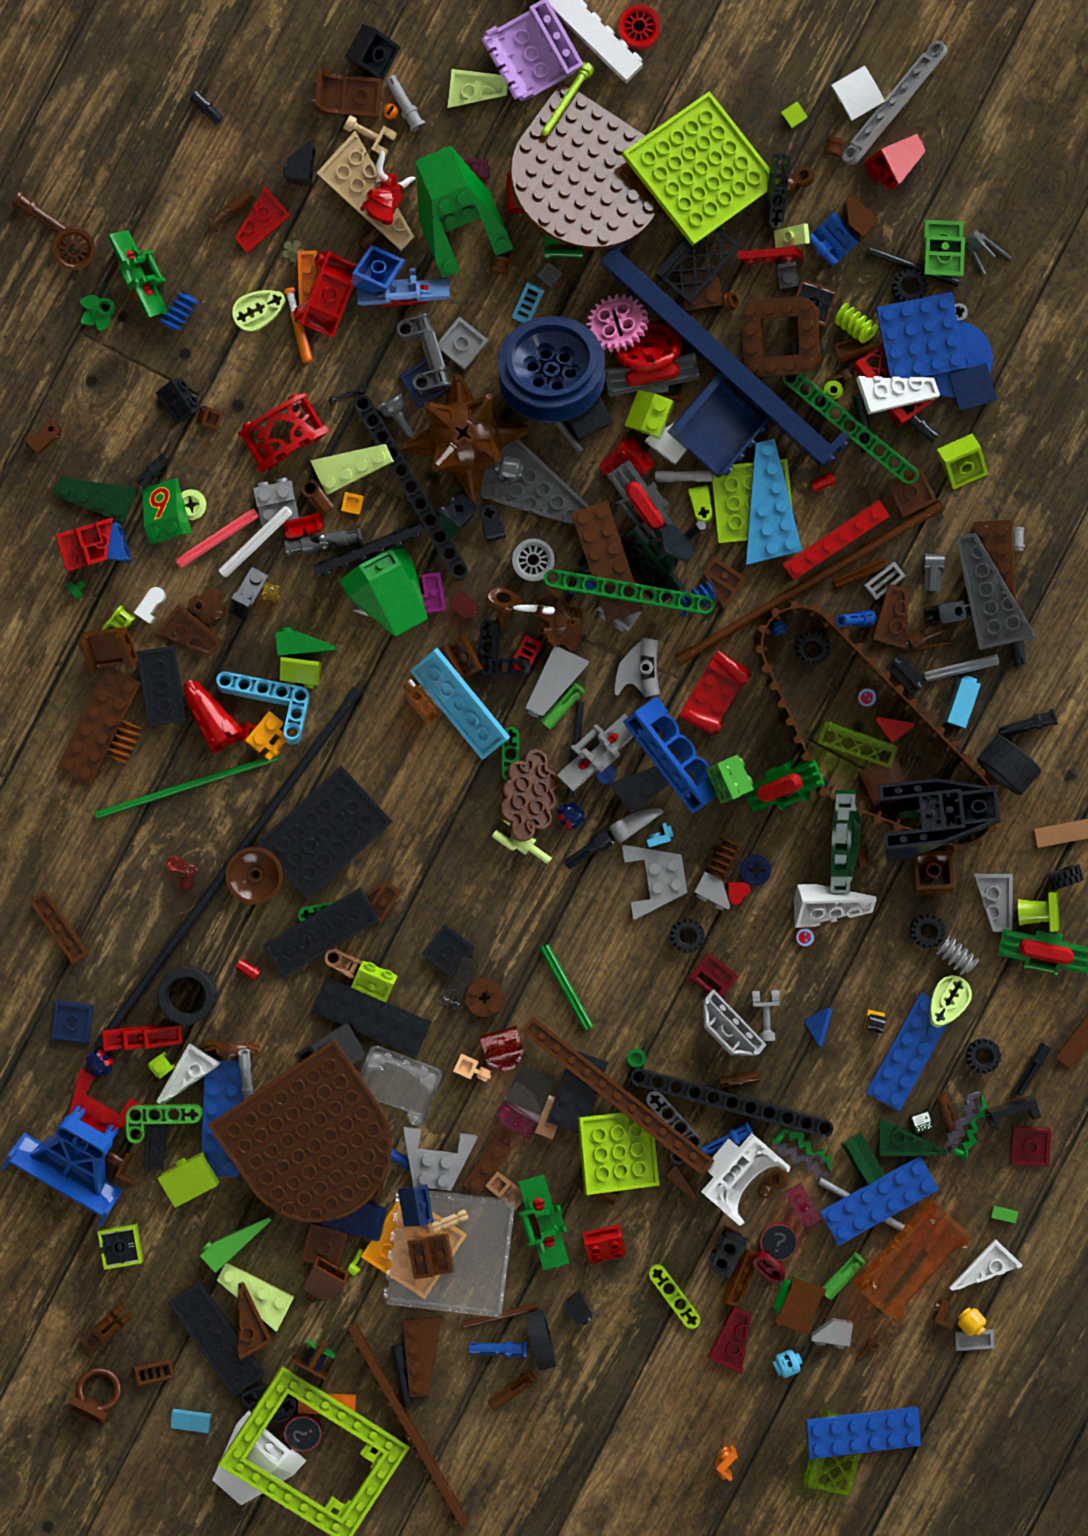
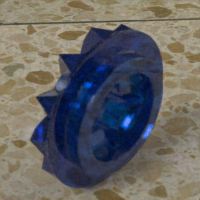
M749 856L741 865V876L750 885H762L771 876V865L762 856ZM755 862H757L759 869L764 870V872L757 874L756 879L754 873L748 871V869L754 868Z

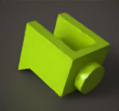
M165 1051L148 1064L150 1070L158 1079L176 1067L175 1064L171 1065L165 1058V1055H167Z

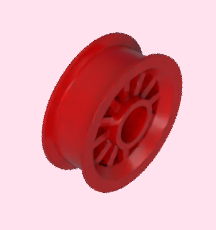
M638 4L628 7L619 18V37L627 43L629 48L634 50H644L651 47L657 41L660 34V19L657 13L646 5ZM641 23L645 28L642 31H636L634 25Z

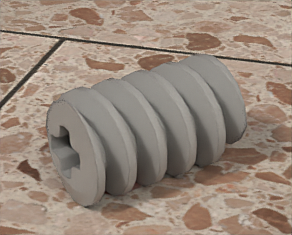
M949 934L939 945L936 955L944 953L942 960L949 958L948 965L955 963L954 970L961 968L960 975L968 974L976 966L979 959L972 960L974 954L970 953L967 955L968 949L964 948L961 950L962 944L958 943L955 945L956 939L949 940Z

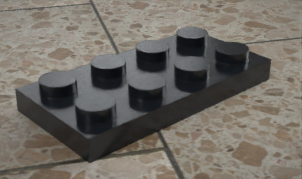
M175 645L136 651L148 726L154 727L187 721Z
M577 1051L605 1073L608 1065L607 1061ZM565 1068L546 1122L579 1133L577 1117L590 1116L597 1092Z

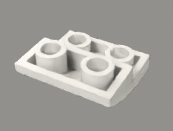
M866 66L857 69L831 85L850 120L856 119L885 102Z

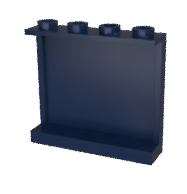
M720 373L712 377L667 431L717 478L723 475L727 476L733 470V463L735 461L739 462L745 455L743 451L746 448H750L756 442L755 437L758 433L761 435L767 429L766 423L770 420L769 417L766 419L761 418L722 382L725 377Z

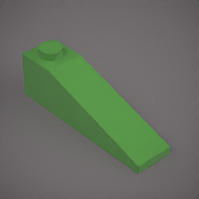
M269 1215L217 1239L212 1244L209 1241L201 1249L203 1253L200 1257L216 1273L260 1232L273 1217Z

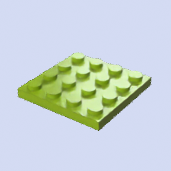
M781 459L780 463L792 507L788 460ZM754 462L733 464V470L727 476L723 475L717 478L714 475L712 487L718 544L748 541Z
M622 1112L577 1117L585 1195L659 1186L656 1142L653 1136Z

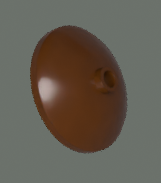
M248 847L240 850L230 859L226 868V883L230 892L238 900L247 904H262L272 899L280 890L283 882V869L278 858L269 850L261 847ZM254 871L259 872L258 878L253 876Z

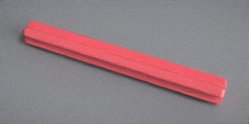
M254 508L178 557L176 559L178 566L183 568L259 517L257 511Z

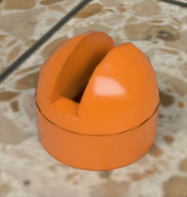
M387 104L383 109V114L386 119L394 120L397 118L399 111L396 105ZM394 107L391 113L387 115V112L390 110V108Z

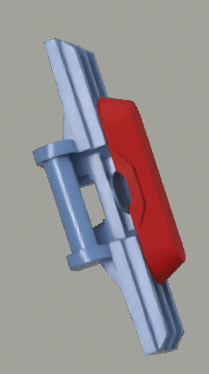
M410 268V279L396 280L394 278L386 291L370 294L357 288L358 305L362 306L378 304L384 307L426 304L431 300L450 298L449 278L417 281L416 268Z

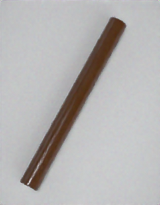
M533 1303L463 1321V1326L465 1329L539 1310L538 1304Z

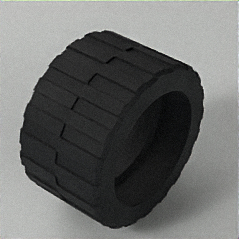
M996 735L977 757V762L988 774L1019 796L1027 790L1041 773V768L1032 758L1014 743L1000 735Z
M191 965L182 966L169 972L161 980L157 990V1001L164 1016L168 1017L170 1021L181 1025H191L206 1018L213 1011L218 998L217 985L213 977L206 970L204 971L200 967ZM183 977H191L198 980L205 990L203 1005L199 1010L192 1013H183L177 1010L170 1000L172 985Z

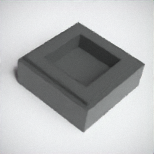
M548 261L536 277L551 289L563 273Z

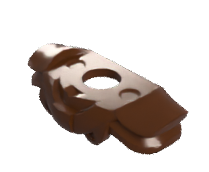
M215 1039L204 1041L207 1046L205 1051L216 1050L219 1056L236 1055L238 1057V1052L243 1049L249 1050L253 1055L259 1054L257 1049L260 1048V1045L253 1044L252 1042L248 1044L219 1042Z

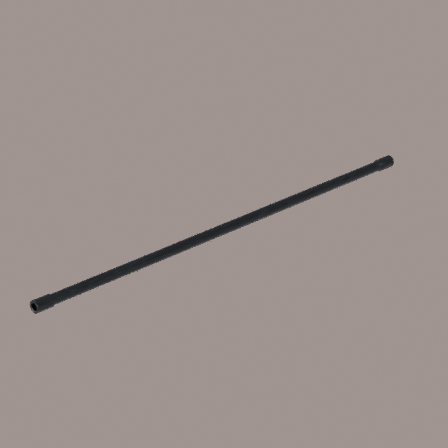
M354 686L352 687L338 710L103 1031L117 1029L226 880V868L230 859L240 850L250 847L346 713L362 694L360 690ZM100 1034L99 1037L96 1039L95 1043L102 1048V1040Z

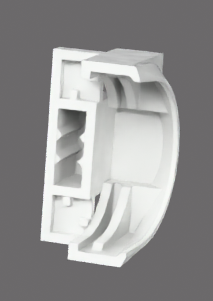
M752 1133L740 1147L728 1139L712 1157L714 1162L707 1171L713 1178L701 1192L738 1225H742L745 1222L738 1214V1203L747 1185L767 1168L777 1166L789 1172L790 1166Z

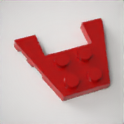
M80 1068L69 1115L75 1106H81L78 1112H80L82 1107L85 1109V1115L81 1118L82 1122L103 1134L109 1125L114 1126L111 1131L115 1127L119 1130L126 1124L127 1111L134 1105L142 1104L130 1097L121 1113L118 1114L86 1094L96 1076ZM132 1110L131 1116L135 1117L139 1111Z

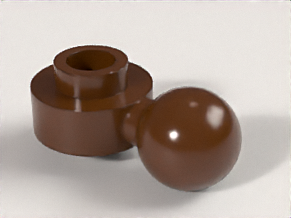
M807 166L801 167L796 171L794 178L789 177L787 192H792L797 184L801 187L810 186L815 180V174L811 168Z
M783 1170L771 1171L768 1176V1183H763L758 1187L759 1196L769 1198L773 1194V1189L785 1188L789 1181L787 1173ZM781 1176L782 1181L779 1183L778 1179Z

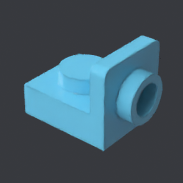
M662 823L665 835L661 836V832L649 835L650 839L647 840L648 847L671 841L670 837H673L671 825L667 826L666 823Z

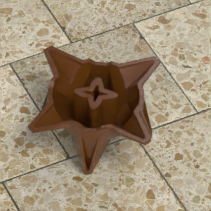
M454 375L447 405L426 402L423 406L430 422L429 428L402 443L403 451L433 457L432 469L435 472H447L456 475L467 497L471 501H477L484 471L498 464L502 460V448L529 434V428L525 424L499 419L495 414L494 396L491 393H487L474 400L462 375ZM462 433H463L464 435L467 434V436H468L470 439H468L467 437H464V436L461 437V434H462Z

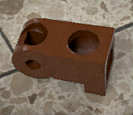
M48 421L36 436L32 437L29 434L24 440L40 455L61 435V427L55 421Z

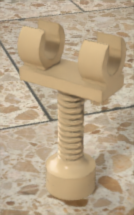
M351 115L343 129L349 132L355 130L374 140L375 143L371 150L380 155L381 150L384 151L385 156L388 153L387 149L379 145L383 136L393 141L397 136L396 132L383 126L379 134L373 133V131L358 124L357 118Z

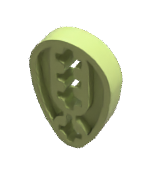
M262 290L240 297L233 306L232 314L234 321L245 331H258L270 324L280 314L286 299L281 292ZM274 296L282 297L279 305L276 303L268 305L274 300ZM257 304L265 306L262 309L263 313L260 314L257 311L254 313L253 318L247 316L245 317V322H242V320L238 321L240 313L246 315L249 308L256 310Z
M954 975L947 976L936 985L929 1005V1018L933 1026L942 1027L949 1024L970 1003L972 991L969 984L963 978ZM959 983L961 989L956 991L955 996L957 997H953L950 1001L951 1004L946 1006L945 1000L951 995L949 992L954 990V984ZM943 1010L942 1020L936 1021V1016Z

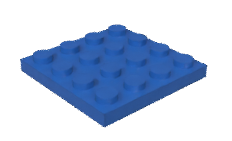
M952 292L876 307L889 378L900 377L909 379L910 377H926L967 368Z

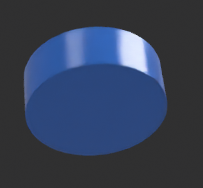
M609 765L602 772L597 771L596 775L600 782L607 784L614 780L616 773L614 768Z

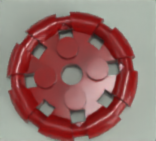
M649 321L647 324L649 330H643L645 337L639 336L640 343L634 341V347L627 345V351L621 347L620 352H617L616 348H614V355L620 364L624 367H630L631 370L648 372V370L656 369L657 371L673 363L674 359L679 357L683 346L682 338L672 329L665 326L664 323Z

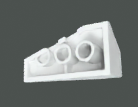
M818 884L797 885L794 896L795 928L820 926V922L831 920L832 923L836 922L837 918L848 916L852 918L872 913L876 903V896L849 891V893H830V887Z

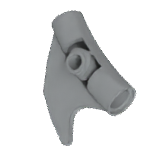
M642 638L619 663L615 695H619L627 684L635 685L643 694V698L660 694L657 676L658 640ZM647 664L649 670L643 671L642 665Z

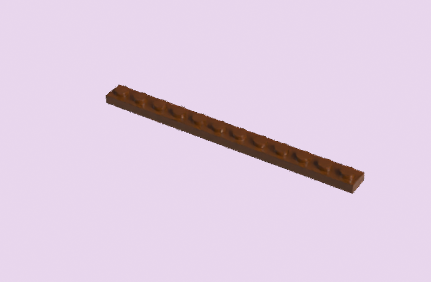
M533 1016L521 1030V1033L700 1175L703 1176L714 1162L711 1157Z
M356 1321L349 1324L347 1334L350 1340L356 1342L358 1346L356 1350L359 1356L365 1358L368 1363L366 1365L367 1370L371 1375H375L377 1379L375 1383L380 1392L384 1391L387 1396L385 1398L387 1405L395 1410L396 1414L394 1416L399 1425L402 1424L406 1430L404 1434L409 1442H413L415 1446L413 1450L416 1456L424 1461L423 1468L427 1475H432L434 1479L432 1483L436 1491H441L444 1496L442 1501L446 1508L450 1507L453 1512L451 1515L456 1525L459 1524L461 1528L468 1526L469 1519Z

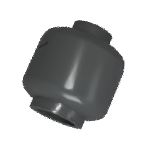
M502 456V460L495 464L494 472L498 473L499 480L516 482L517 479H521L523 464H521L519 458Z

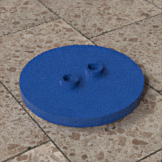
M958 321L967 368L987 363L990 374L993 354L988 339L974 325ZM964 369L926 376L925 378H934L940 396L955 398L949 374Z

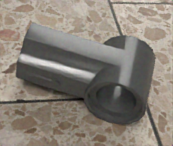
M924 554L923 570L925 575L923 591L940 592L945 560L943 554Z

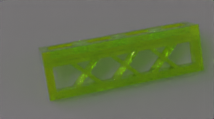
M824 720L817 742L887 768H891L898 746L826 720ZM826 730L834 732L837 740L831 743L823 741ZM851 738L855 746L846 749L843 747L841 740ZM868 744L871 746L873 753L867 756L863 755L859 747ZM884 750L891 752L888 763L880 761L877 753Z

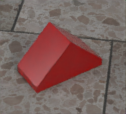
M875 717L876 724L890 743L911 730L915 723Z

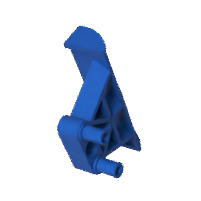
M75 1106L72 1113L65 1116L57 1127L56 1134L40 1142L23 1133L8 1154L1 1169L5 1171L9 1164L16 1166L101 1216L98 1226L101 1227L123 1191L106 1181L105 1156L113 1146V1139L119 1131L117 1127L111 1131L114 1126L109 1125L104 1134L81 1121V1118L85 1115V1109L82 1107L80 1112H78L81 1106Z

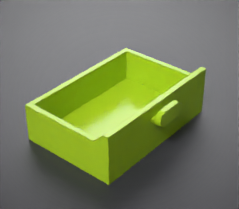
M204 1152L188 1160L182 1158L176 1161V1166L163 1172L157 1178L175 1208L216 1187L220 1182L206 1160Z

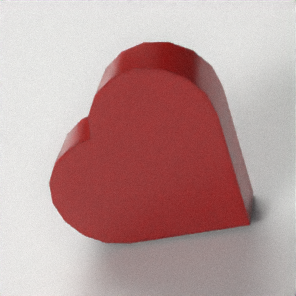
M728 882L729 901L735 905L740 904L743 897L749 895L750 886L745 882Z

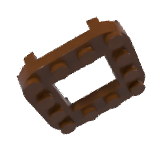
M797 296L756 300L746 305L742 316L745 367L755 376L761 378L811 374L822 360L819 338V316L821 315L815 303L805 297ZM798 317L799 355L764 357L763 321L767 319Z

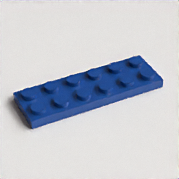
M922 992L918 995L865 1092L898 1111L901 1110L947 1026L935 1027L930 1023L929 1005L931 997ZM943 1010L936 1016V1021L942 1020Z
M217 1060L220 1062V1065L205 1075L201 1152H204L205 1158L216 1176L239 1177L240 1172L216 1139L208 1124L243 1101L241 1069L239 1061Z
M917 1156L819 1212L836 1243L841 1245L936 1192L939 1188L922 1157Z
M917 1406L805 1419L807 1455L809 1459L921 1446L919 1408Z

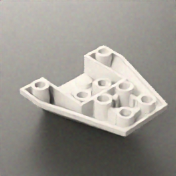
M250 1410L236 1424L225 1452L251 1414ZM266 1428L246 1457V1459L282 1481L292 1477L306 1462L298 1452L292 1448L289 1450ZM218 1466L213 1481L240 1505L262 1494L259 1490Z

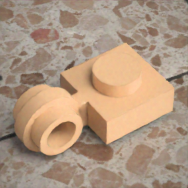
M464 1054L460 1055L453 1071L469 1079H472L473 1074L477 1073L476 1077L485 1082L492 1076L490 1075L491 1071L484 1067H480V1070L476 1069L479 1061Z

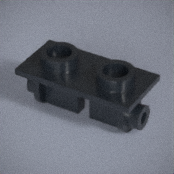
M901 654L886 666L911 695L926 683Z

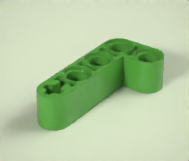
M198 1104L134 1105L126 1114L127 1139L135 1144L141 1142L146 1135V1124L196 1123L203 1116V1109ZM171 1109H176L179 1112L178 1118L174 1119L170 1116ZM192 1109L198 1113L195 1118L191 1114H186L185 1119H183L184 1113H190ZM132 1110L140 1112V1119H134L131 1116ZM151 1110H158L160 1117L158 1119L152 1118L150 1115ZM133 1129H138L141 1132L140 1138L132 1136Z

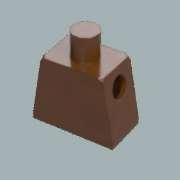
M317 1255L304 1286V1290L308 1292L306 1295L307 1300L315 1303L318 1298L324 1302L329 1301L345 1285L349 1273Z

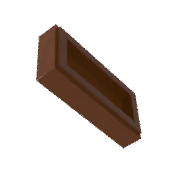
M853 337L833 344V349L839 363L876 350L872 338L865 343H860L858 339Z

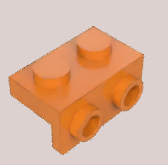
M730 1444L728 1447L724 1446L718 1452L719 1456L715 1460L716 1473L723 1480L727 1478L729 1481L733 1477L728 1467L738 1457L736 1449Z

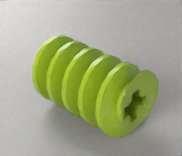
M845 303L836 315L835 324L841 326L843 330H847V333L858 339L860 343L868 342L877 332L878 325L874 324L872 326V320L867 321V316L861 317L860 311L855 313L856 309L854 307L850 308V304Z

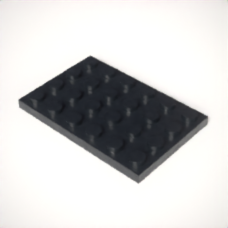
M340 766L256 844L261 848L269 850L278 858L283 873L309 900L393 821L353 777Z

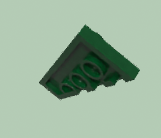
M60 477L53 495L125 524L139 488Z

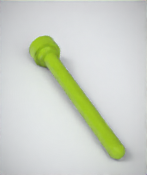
M583 62L584 66L577 70L578 76L542 129L544 136L550 133L582 82L593 74L594 67L591 64Z

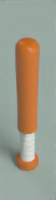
M295 288L284 289V294L287 295L291 308L290 315L301 361L309 363L313 360L305 328L303 325L294 321L295 317H293V312L297 307L294 295Z

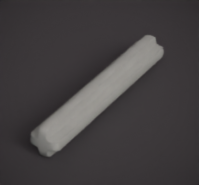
M992 655L924 672V678L926 682L998 665L999 658L997 655Z

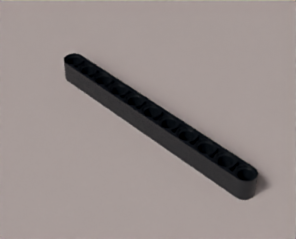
M366 395L358 396L354 401V406L376 445L386 444L388 450L394 449L397 451V457L393 459L394 462L388 465L450 573L456 579H464L468 574V568L450 536L436 524L428 526L425 523V519L428 516H434L437 519L438 515L372 401ZM361 400L368 401L369 404L366 409L358 407ZM372 416L378 418V423L375 426L368 424V419ZM386 433L388 435L387 441L379 442L377 440L378 435ZM400 466L407 468V472L403 476L397 474V468ZM411 482L417 486L416 490L412 493L406 490L407 484ZM419 499H424L426 501L425 508L418 509L416 502ZM442 532L445 534L443 542L435 540L437 533ZM447 549L455 551V556L452 559H447L444 556ZM458 565L465 568L464 574L460 576L454 573V569Z
M642 1067L634 1068L630 1073L631 1081L636 1086L821 1137H828L833 1132V1124L823 1117ZM638 1071L644 1074V1079L640 1082L633 1078L634 1074ZM661 1077L663 1079L662 1085L654 1086L652 1084L653 1078ZM673 1082L681 1084L679 1091L674 1092L671 1090ZM692 1087H697L700 1089V1093L698 1096L692 1097L689 1094V1090ZM716 1092L718 1099L715 1102L709 1101V1093ZM730 1097L737 1099V1103L733 1107H729L726 1104L727 1099ZM749 1102L755 1104V1109L752 1112L745 1110V1105ZM768 1107L773 1108V1115L771 1117L764 1116V1109ZM788 1112L792 1114V1120L790 1122H784L782 1120V1116L784 1113ZM803 1118L811 1120V1124L808 1127L801 1126L800 1123ZM822 1123L829 1124L827 1132L819 1130V1126Z

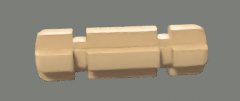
M461 1210L456 1215L454 1213L441 1219L440 1222H433L431 1224L433 1232L438 1233L443 1228L447 1229L459 1224L460 1221L468 1220L467 1212Z

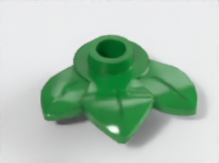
M95 295L82 298L80 303L87 310L81 318V323L89 326L96 324L100 332L108 328L111 323V315L115 312L114 302L109 298L100 299ZM109 305V310L103 311V306Z

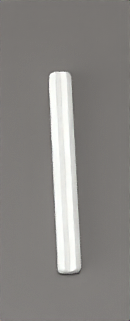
M284 506L219 569L221 575L228 577L292 515V511Z

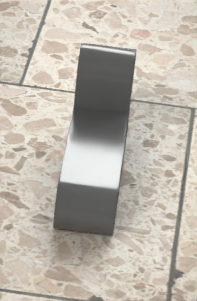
M650 1090L646 1095L649 1107L674 1129L677 1123L685 1124V1130L679 1133L687 1139L691 1137L697 1138L698 1144L696 1146L700 1149L702 1142L697 1132L661 1092ZM652 1094L654 1096L659 1095L658 1100L663 1104L659 1110L656 1109L659 1105L655 1101L650 1102ZM666 1108L673 1111L672 1116L669 1118H665L662 1115V1111ZM670 1151L672 1162L675 1164L684 1163L682 1159H675L673 1152Z

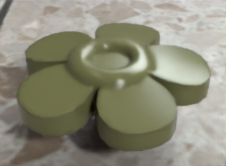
M295 240L292 246L290 241L285 242L284 248L287 250L282 252L283 257H290L291 262H297V251H304L302 248L298 249L301 243Z

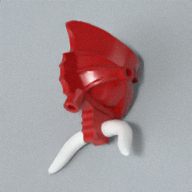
M381 150L376 163V174L381 180L380 187H375L367 192L368 198L363 202L360 210L366 209L368 211L367 216L381 221L384 225H390L393 223L395 209L398 208L403 197L401 190L416 178L408 177L402 182L396 183V175L383 172L385 153Z

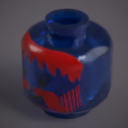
M564 802L557 810L559 812L557 820L567 830H576L585 820V812L575 802L568 804Z
M94 1049L85 1058L87 1061L85 1063L86 1068L95 1077H100L102 1074L106 1077L113 1070L111 1067L113 1059L102 1049L98 1051Z

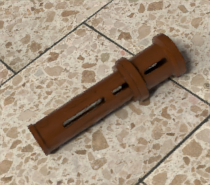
M22 191L18 193L12 202L13 207L17 206L25 212L26 216L34 217L55 233L67 227L39 208L37 202L28 199Z

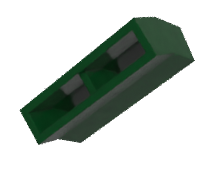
M861 1132L841 1143L864 1185H869L885 1175Z

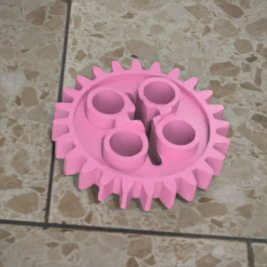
M616 294L615 299H612L609 295L608 301L601 299L602 304H595L596 310H590L592 316H587L589 323H586V326L598 338L603 351L607 347L610 352L614 348H616L617 352H620L621 347L627 351V345L634 347V341L640 343L639 336L645 337L643 330H648L647 323H649V320L647 318V311L644 305L640 304L639 299L634 301L632 295L628 299L626 294H623L621 298ZM613 310L616 311L623 336H620L612 313Z

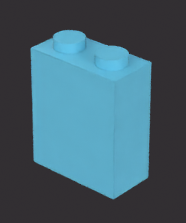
M970 676L958 679L943 723L961 729L966 728L981 685L976 683L977 679Z

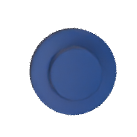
M784 620L770 624V633H774L775 636L786 633L785 630L788 629V625L785 624Z

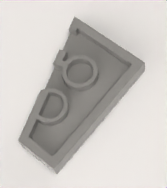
M974 874L992 931L1012 930L1013 874Z

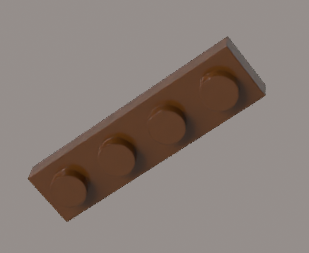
M46 890L29 901L72 964L89 954Z

